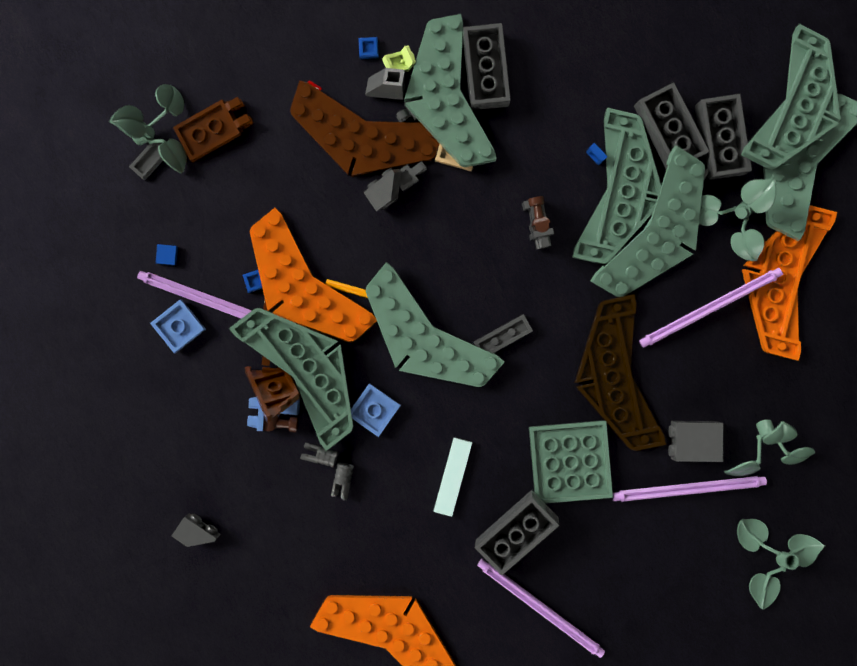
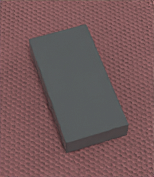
M160 143L149 144L129 166L143 180H146L163 161L158 152Z

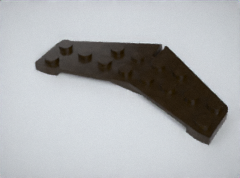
M633 294L605 300L598 305L574 383L588 380L593 381V383L575 387L625 445L631 450L638 451L666 445L661 428L657 425L631 374L634 314H636V299Z

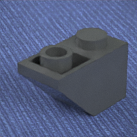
M385 68L368 78L365 95L403 100L406 87L405 70Z
M390 168L382 174L383 177L378 181L374 180L368 185V189L364 192L376 212L386 209L398 199L401 179L400 169L392 170Z
M189 513L182 519L172 537L185 546L190 547L214 542L221 534L217 532L218 529L213 525H207L202 522L201 517Z

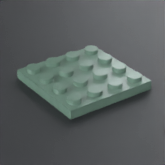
M605 420L529 427L534 493L544 503L613 498L607 424Z

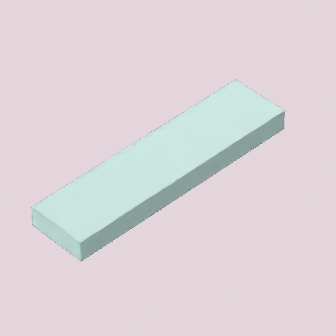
M453 438L434 512L452 517L472 442Z

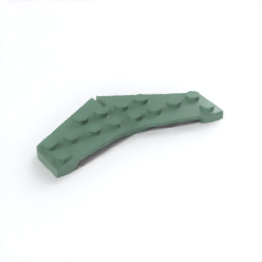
M461 14L432 19L427 23L404 102L411 101L405 103V106L461 167H471L495 162L496 155L494 148L460 91L463 21Z
M801 24L795 28L792 35L786 99L747 143L741 154L742 156L772 170L839 124L838 122L841 120L831 45L826 37Z
M837 94L841 117L838 125L777 168L771 170L763 167L764 179L775 178L776 181L774 203L765 212L766 223L770 228L796 241L801 240L805 232L817 164L857 124V101L842 94Z
M611 108L606 109L604 116L605 151L608 156L606 158L607 190L574 247L572 258L598 264L608 263L652 215L657 199L648 198L646 195L658 197L661 189L642 118L637 114Z
M674 146L669 154L666 163L668 167L653 214L644 230L606 266H602L590 280L617 297L627 295L693 255V253L681 247V243L696 251L705 166L700 160L678 146Z
M388 262L383 265L367 285V297L395 368L406 355L410 357L399 371L482 387L505 362L495 353L486 351L435 328L411 295L395 268Z
M262 308L252 310L229 328L238 339L248 344L295 379L319 442L326 451L352 431L353 422L341 344L327 355L324 353L337 343V340Z

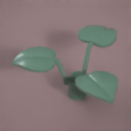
M163 84L157 88L155 92L156 100L165 110L148 125L143 122L142 112L134 106H124L114 113L110 123L116 125L125 134L132 137L133 141L138 145H143L147 142L150 145L162 143L158 146V152L163 161L179 173L184 172L187 156L182 144L175 139H169L167 142L164 139H153L155 131L152 126L166 115L168 111L173 116H178L184 110L183 97L174 86Z
M775 178L748 182L741 190L743 201L737 207L734 206L723 211H719L721 201L717 197L702 195L699 224L703 226L713 225L718 221V214L722 215L735 211L736 216L744 221L741 232H736L732 235L731 247L741 258L757 261L764 249V237L755 229L745 231V227L749 220L748 217L753 212H766L773 205L776 196Z
M762 420L756 424L759 435L756 436L758 440L757 460L742 463L724 472L731 476L745 477L761 469L759 464H761L762 440L763 443L768 445L778 443L786 455L781 458V461L788 465L805 461L815 454L813 448L803 447L788 452L782 443L796 438L798 435L797 431L783 421L774 429L771 420Z
M742 519L737 528L738 540L742 547L748 551L756 552L762 546L777 555V564L781 566L768 572L767 575L758 573L750 580L749 591L753 599L761 609H765L775 601L780 592L779 579L771 575L781 571L785 572L786 568L794 570L798 566L807 567L811 565L825 546L811 536L796 534L788 541L790 552H780L763 543L768 539L769 533L767 526L762 521Z

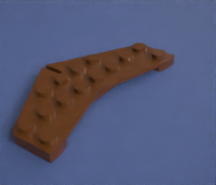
M299 80L290 109L291 115L347 175H349L353 159H356L351 174L352 177L402 167L407 164H417L421 161L427 162L435 158L440 143L421 123L365 121L311 84Z

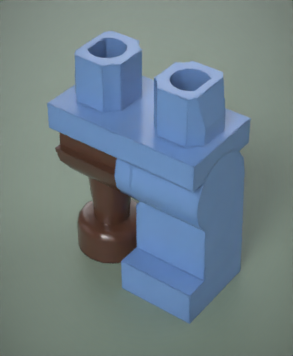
M249 398V408L258 409V416L249 415L247 426L257 428V431L289 428L290 432L297 433L298 417L284 420L279 419L278 415L270 422H267L257 398ZM300 399L284 410L282 414L298 415Z

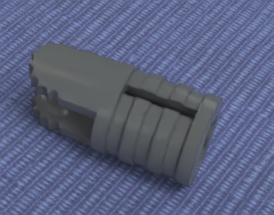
M305 443L304 448L315 451L317 454L316 457L301 454L300 459L334 468L338 451L331 449L326 451L321 446Z
M342 462L337 463L331 496L337 497L342 485L340 497L343 500L348 499L354 465Z

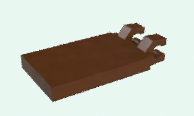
M239 97L226 102L220 100L173 127L190 161L194 162L241 136L242 132H244L243 128H247L254 123L248 114L236 118L234 112L245 107Z

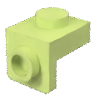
M404 46L400 52L388 54L382 58L386 68L402 69L405 72H408L416 63L415 56L409 46Z

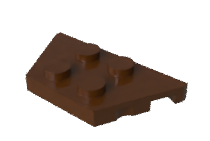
M251 366L245 367V373L267 422L273 420L300 399L299 392L291 376L281 368L262 367V370H251Z

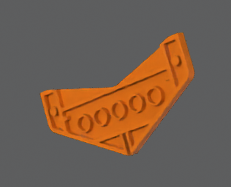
M810 205L805 232L801 240L796 241L776 231L765 242L764 249L758 260H748L743 265L744 267L760 270L757 273L742 269L745 284L768 273L770 270L773 271L780 268L783 272V275L777 278L776 281H772L748 294L761 347L764 352L799 361L801 354L798 325V286L800 278L827 231L832 228L837 212Z
M276 208L272 209L251 227L250 236L267 311L272 310L282 301L283 304L272 313L311 330L346 342H354L377 322L376 317L371 312L311 275L282 214Z
M330 595L324 600L310 625L317 632L385 648L402 666H456L416 598L407 614L404 613L412 600V596Z

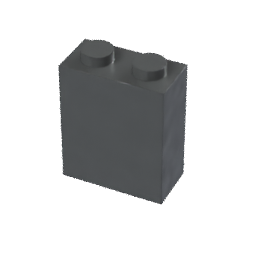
M671 421V426H669L668 430L669 437H671V445L668 447V453L672 460L681 462H723V423L717 421Z

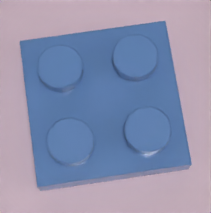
M181 299L150 323L173 353H177L206 330Z
M369 383L352 407L351 415L353 420L379 437L401 405Z

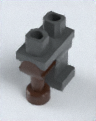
M543 196L530 198L522 203L523 211H529L531 221L529 225L531 234L529 237L530 240H535L536 250L551 246L550 236L554 234L553 228L549 229L550 220L546 217Z

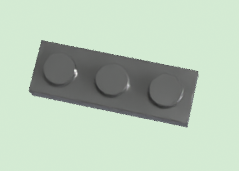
M524 314L473 343L477 347L495 353L531 333L533 330Z

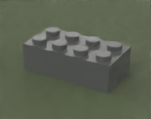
M502 23L463 27L462 36L471 110L508 107L510 92Z
M675 83L640 99L634 105L666 170L668 167L666 163L674 146L680 147L697 159L709 152Z
M740 94L700 100L695 105L698 130L709 150L707 154L702 156L705 169L709 171L706 181L741 176L752 171L750 159L741 155L748 141Z
M531 490L476 539L475 549L502 576L559 526V517Z

